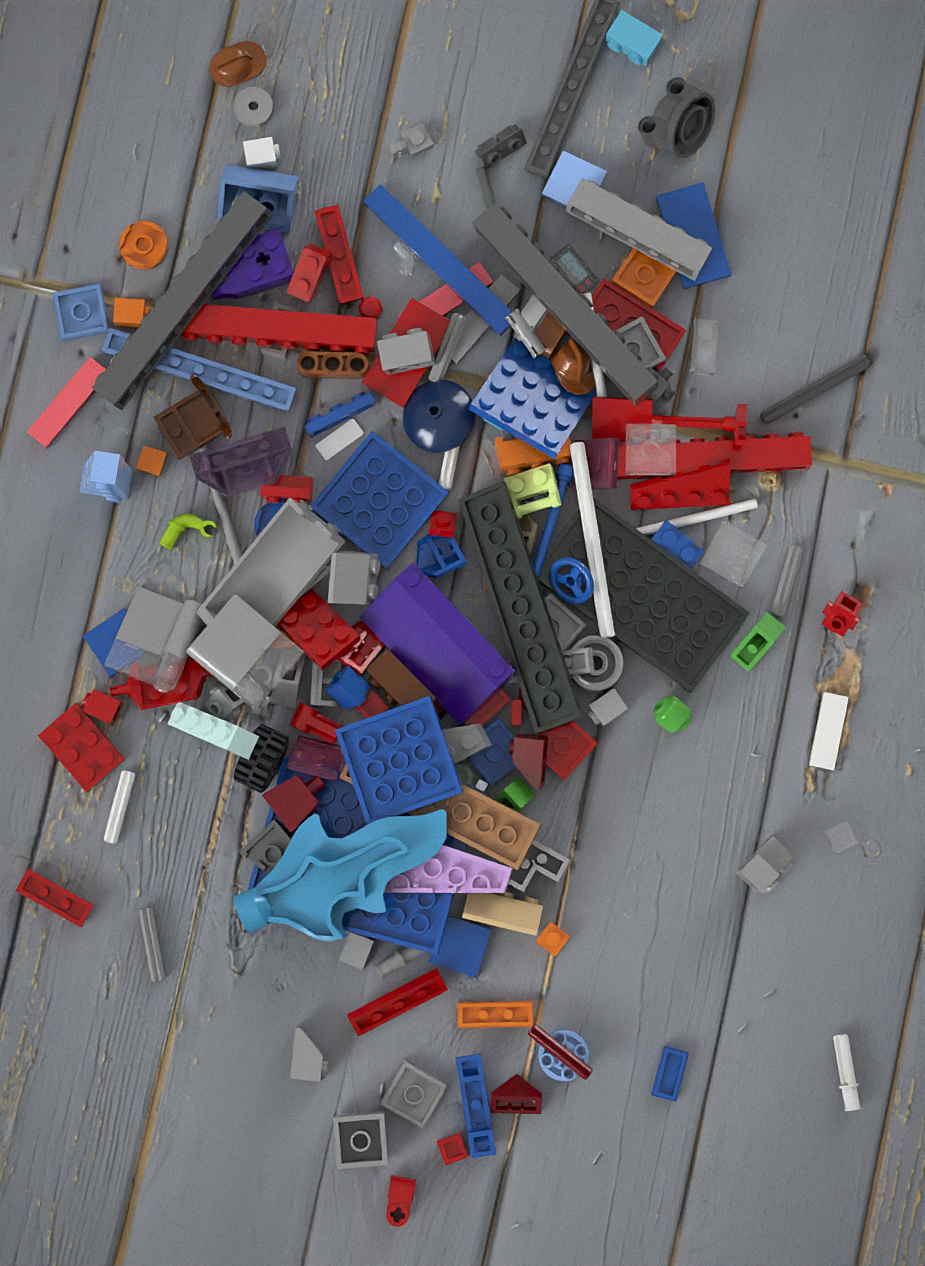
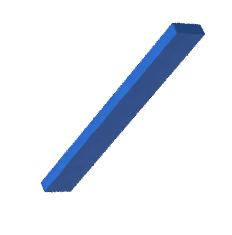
M381 184L363 200V203L499 336L511 327L505 317L512 311Z

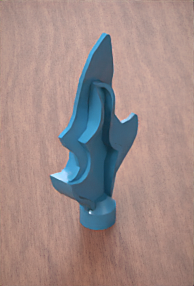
M440 809L419 816L382 818L344 838L328 837L321 825L320 815L314 814L298 827L274 869L254 888L233 897L236 911L248 933H253L271 923L290 925L318 940L330 942L346 937L347 935L342 925L345 912L356 908L372 913L386 912L383 894L387 882L396 875L419 866L437 855L447 838V812L444 809Z

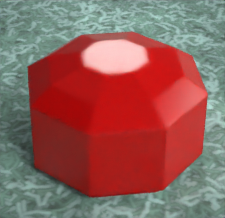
M373 296L363 298L358 306L361 317L376 318L378 320L383 312L380 300Z

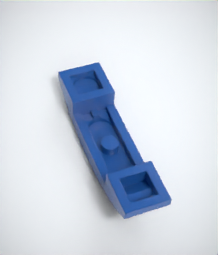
M481 1054L455 1057L471 1159L497 1155Z

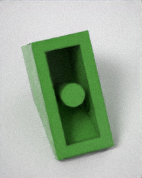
M766 612L732 652L730 657L749 672L774 644L786 627Z
M518 777L494 800L518 812L536 794Z

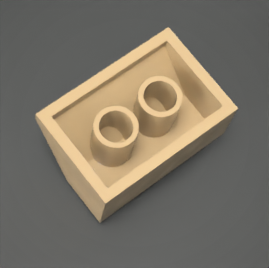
M509 892L499 893V895L492 893H468L462 918L537 936L543 906L538 905L539 900L525 896L523 901L513 899L514 894Z

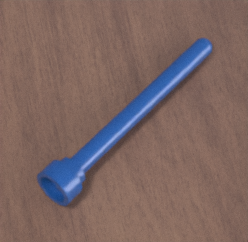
M559 464L556 471L557 481H559L557 486L561 506L568 484L575 480L573 467L565 464ZM551 506L533 563L537 578L540 577L561 506L555 508Z

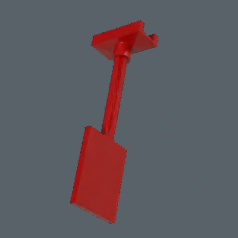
M593 396L592 440L651 441L652 427L661 426L734 431L735 445H745L747 404H737L735 416H724V418L663 416L652 414L653 399H645L635 407L628 398Z

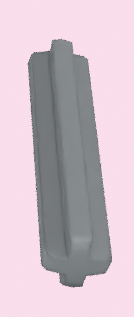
M459 313L452 315L435 358L436 365L432 366L429 373V380L433 382L443 380L467 320L464 315Z
M791 545L788 550L771 614L776 617H783L786 612L803 548Z
M150 907L139 910L151 980L152 982H159L165 980V972L154 913Z

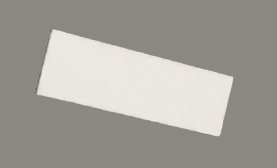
M823 692L808 766L834 770L849 697Z

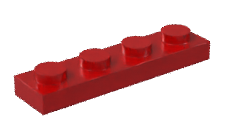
M338 204L315 210L324 248L326 251L333 253L329 266L340 306L362 300L364 297Z
M435 968L348 1013L347 1017L357 1035L360 1036L444 993L448 989L438 969Z

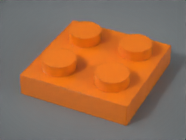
M633 248L611 280V283L653 309L677 271Z

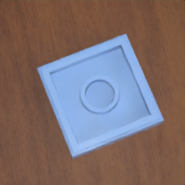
M562 151L542 192V196L567 207L569 199L582 178L587 181H594L601 186L607 171Z

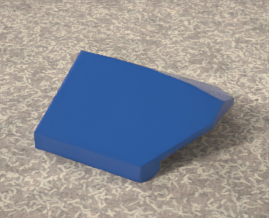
M428 535L417 541L416 565L427 577L439 578L467 564L454 538Z

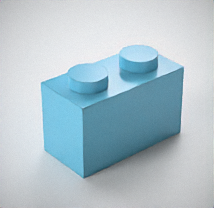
M621 10L606 33L605 42L608 43V47L618 53L621 51L628 55V59L631 62L647 66L662 43L663 34Z

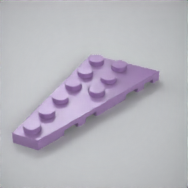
M442 845L437 855L425 863L393 877L387 882L384 893H505L513 868Z

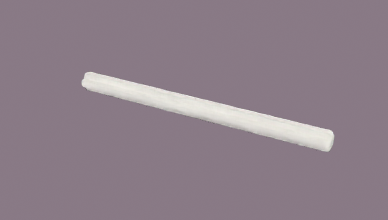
M575 442L570 444L589 570L594 581L593 595L599 633L602 638H610L615 635L585 445L583 442Z

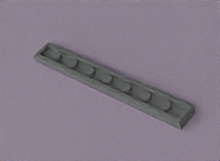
M594 0L524 171L547 180L601 51L606 33L610 29L618 10L619 1Z

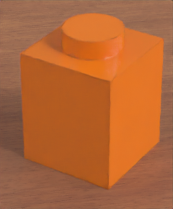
M115 298L113 323L118 328L138 329L142 318L151 312V308L147 307L145 300Z

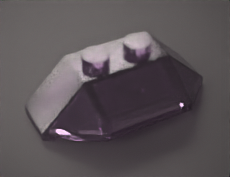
M284 426L189 456L198 481L227 497H232L261 488V485L268 486L277 483L292 452V448Z

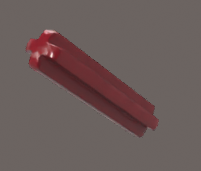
M534 1024L530 1028L528 1035L584 1080L591 1075L593 1070L590 1066L540 1026Z

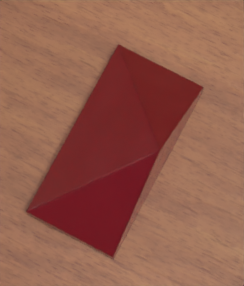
M515 1074L491 1092V1113L541 1114L542 1093L518 1074Z

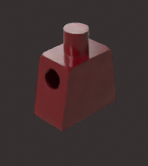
M318 774L307 783L301 776L296 775L265 792L262 796L287 829L295 834L298 827L310 816L314 815L322 806V802L316 794L325 788L326 784Z

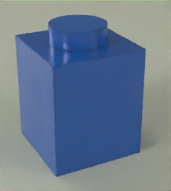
M348 666L335 673L325 692L345 710H348L355 705L357 707L366 700V692L370 684Z

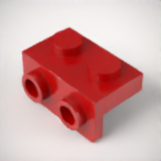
M265 474L260 496L262 499H266L267 503L280 504L281 500L287 501L289 498L298 503L300 500L312 503L313 478Z

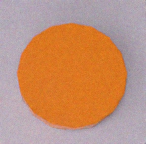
M145 220L127 226L121 234L119 241L120 252L126 263L140 270L153 269L160 265L166 258L169 248L167 236L162 228L154 222Z

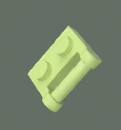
M550 463L504 478L518 519H521L522 515L550 506L553 508L561 506L553 466ZM549 492V497L520 506L519 501Z

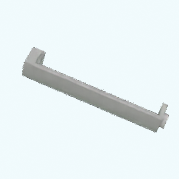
M289 498L196 613L208 626L227 602L236 594L275 627L331 560L332 552H337L345 543L338 535L340 530L331 522L326 524L312 513V507L305 501L300 500L298 503Z

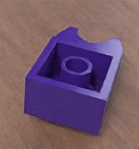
M279 228L257 235L228 273L226 282L211 295L213 300L223 298L238 299L248 295L252 296L291 282L294 272ZM266 259L268 264L263 266L262 263H259L261 262L260 260Z

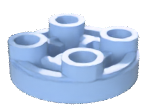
M557 1030L550 1033L553 1038L588 1064L589 1050L581 1036L570 1030ZM540 1045L538 1052L539 1063L549 1077L558 1081H571L579 1076Z

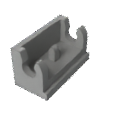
M335 660L323 671L313 662L310 704L312 707L339 708V704L325 692L335 673L341 671L342 662L339 660Z

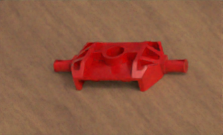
M188 656L185 664L168 661L139 667L138 663L135 662L132 665L127 682L123 685L110 687L111 697L127 694L142 711L198 699L202 694L204 682L207 681L206 677H212L213 675L204 667H201L191 656ZM166 682L173 683V686L169 689L161 688Z

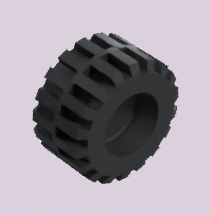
M260 724L253 732L259 738L249 760L240 756L234 770L235 781L259 793L264 792L271 784L289 747L288 736L264 724Z

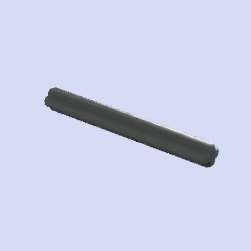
M866 355L858 357L760 413L761 419L765 424H769L869 368L871 365Z

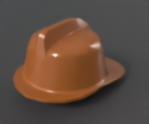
M250 41L239 42L223 48L210 61L209 70L211 77L221 86H236L261 74L266 65V55L261 46Z
M570 339L567 344L552 353L551 363L562 387L568 392L577 395L587 394L594 388L595 379L590 366L591 357L574 339Z

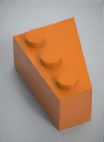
M570 436L555 459L517 437L504 441L502 437L495 438L494 447L501 475L507 474V477L521 473V470L534 469L549 463H555V466L570 463L569 459H572Z

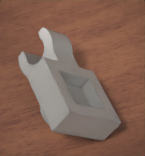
M423 123L401 133L403 141H397L389 145V152L393 159L406 152H409L411 157H414L433 148L434 144Z

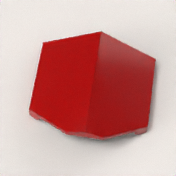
M359 621L351 626V628L360 636L361 640L337 660L362 675L366 668L376 660L385 645L365 623Z

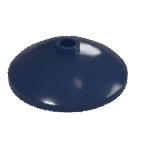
M448 380L430 381L421 385L412 393L403 410V425L406 434L416 446L428 452L442 453L457 448L469 437L475 424L476 413L469 410L470 404L473 401L471 396L462 386ZM438 408L439 412L436 415H432V410Z

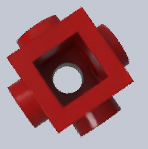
M841 591L834 602L829 600L822 613L826 616L822 625L843 637L848 629L853 631L860 619L857 615L863 603Z

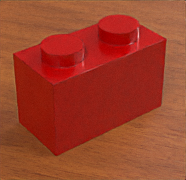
M311 243L305 246L286 293L307 302L315 299L333 253Z

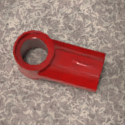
M301 702L289 724L308 735L311 733L333 745L337 740L335 730L343 727V725L321 715L319 711Z

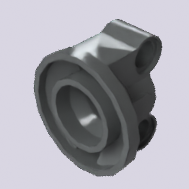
M674 77L666 84L665 90L668 95L658 102L652 116H645L639 121L638 131L647 146L659 147L679 158H687L694 154L708 137L715 119L716 107L714 98L710 94L687 84L685 79L681 77Z

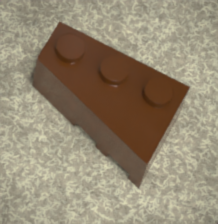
M388 649L366 668L367 672L371 675L368 680L377 690L382 687L387 692L384 697L393 706L396 704L402 706L431 696L439 721L447 714L431 692Z

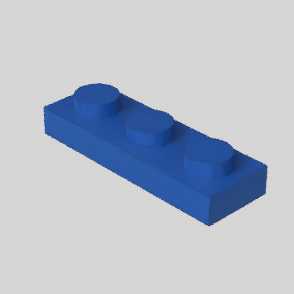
M361 392L351 398L352 402L346 405L342 403L337 404L329 409L330 413L322 417L318 414L307 421L308 424L305 425L310 439L375 406V399L371 392L367 394Z

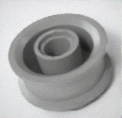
M597 635L588 636L578 641L572 649L591 647L593 657L601 660L602 668L594 670L595 673L573 675L570 677L579 688L585 691L601 692L613 686L620 677L623 669V657L618 646L610 639Z

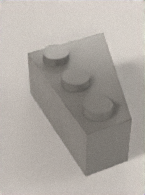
M481 723L443 729L454 765L492 746Z

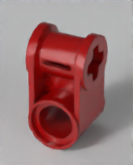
M391 1175L386 1218L392 1226L400 1227L408 1221L416 1179ZM399 1207L401 1208V1213L405 1214V1217H400L399 1221H395L394 1216L390 1215V1212H395L396 1208Z

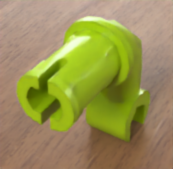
M183 513L175 516L171 521L168 520L169 526L159 544L172 550L182 531L185 532L186 528H196L200 530L203 536L213 537L205 532L204 527L212 525L217 528V526L210 520L205 521L194 514Z

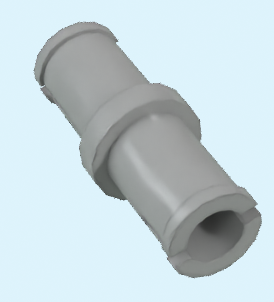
M518 308L505 317L518 336L516 338L519 341L522 340L533 358L546 350V347H544L534 333V327L529 326Z
M404 947L399 951L396 949L393 951V955L374 966L383 979L398 968L402 967L403 969L407 967L406 964L425 952L409 947Z

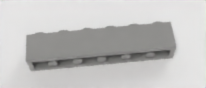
M582 178L567 204L565 212L693 281L698 277L712 250V247L708 246L704 240L695 239L687 235L683 229L665 223L657 215L652 216L646 213L639 205L630 204L622 200L618 194L607 192L591 180L587 181Z

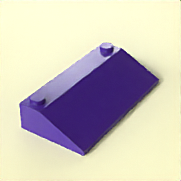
M414 563L410 564L360 616V619L431 692L460 726L516 676L515 670Z

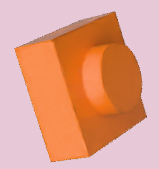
M549 922L535 942L556 957L570 936L552 922Z

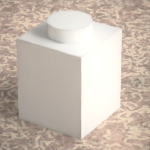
M272 137L243 142L248 168L264 170L278 167L276 159H281L279 144H274Z

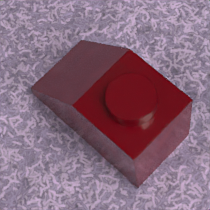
M518 733L514 740L511 739L509 754L513 755L512 762L535 790H541L545 786L549 736Z

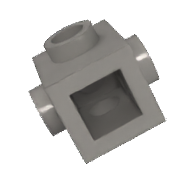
M219 684L209 692L211 697L204 705L213 716L222 720L229 718L231 721L242 712L240 708L249 700V697L239 685L231 691L225 685L221 686Z

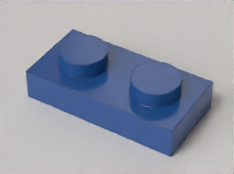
M665 520L650 538L690 569L704 554V551L668 520Z

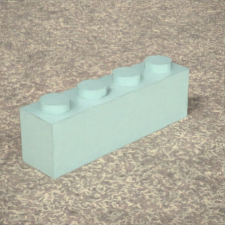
M183 703L176 704L168 722L170 726L248 760L259 736L239 726Z

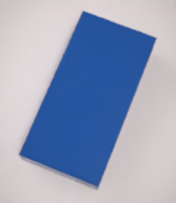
M668 1046L663 1047L651 1095L676 1102L689 1052Z

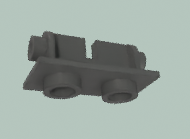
M516 124L513 126L509 125L496 134L499 142L496 143L491 137L477 146L478 149L475 150V153L479 159L482 158L486 170L498 164L503 158L519 150L527 143L521 127L518 128Z

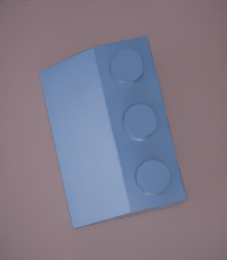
M226 164L220 179L217 221L228 213L234 199L237 196H241L245 191L273 214L263 229L275 230L279 228L280 232L290 233L299 176Z

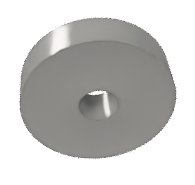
M245 88L235 98L234 111L236 117L245 126H263L273 115L272 99L262 88ZM252 104L258 105L256 110L249 109Z

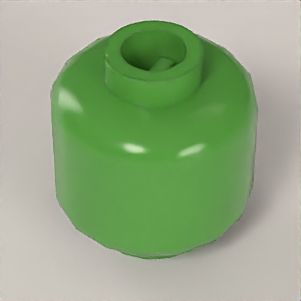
M675 696L663 697L654 707V720L669 733H675L679 730L684 731L691 722L689 718L690 708Z

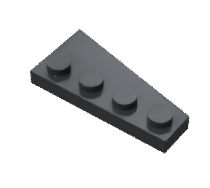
M274 819L238 853L245 858H249L261 870L270 873L282 858L292 836L278 819Z

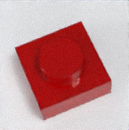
M435 510L431 516L429 535L454 538L457 513Z

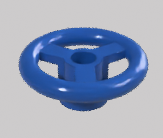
M564 557L558 559L552 565L549 574L550 583L555 593L561 599L572 604H580L591 597L594 590L593 577L589 569L582 562L574 558ZM561 566H573L565 575L557 574ZM586 582V590L583 593L580 586ZM559 583H564L571 588L575 596L567 594L560 587Z

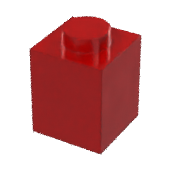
M93 689L92 693L88 692L82 702V706H84L83 712L112 726L124 704Z

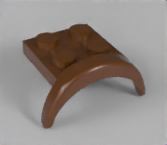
M196 374L191 375L190 380L197 391L153 417L178 460L183 459L221 435H224L226 440L233 435L232 429L221 408L206 385Z

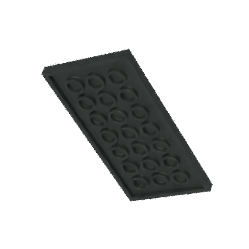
M593 497L615 632L614 637L691 693L750 612ZM580 508L547 551L542 571L538 578L540 583L554 593L549 574L555 561L564 557H570L579 560L589 569ZM563 565L558 569L557 574L565 575L573 566ZM586 582L580 586L583 593L586 590ZM559 583L560 587L567 594L575 596L571 588L564 583ZM593 593L583 603H569L598 625Z

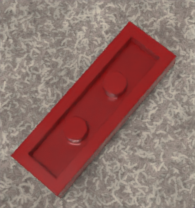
M27 869L16 889L18 893L81 928L95 906L31 869Z

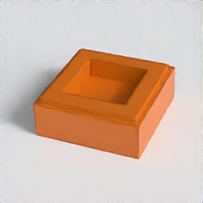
M143 445L136 470L160 477L168 453Z

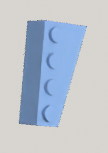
M94 451L89 460L84 463L79 493L106 497L107 501L121 503V499L128 500L133 471L120 454Z

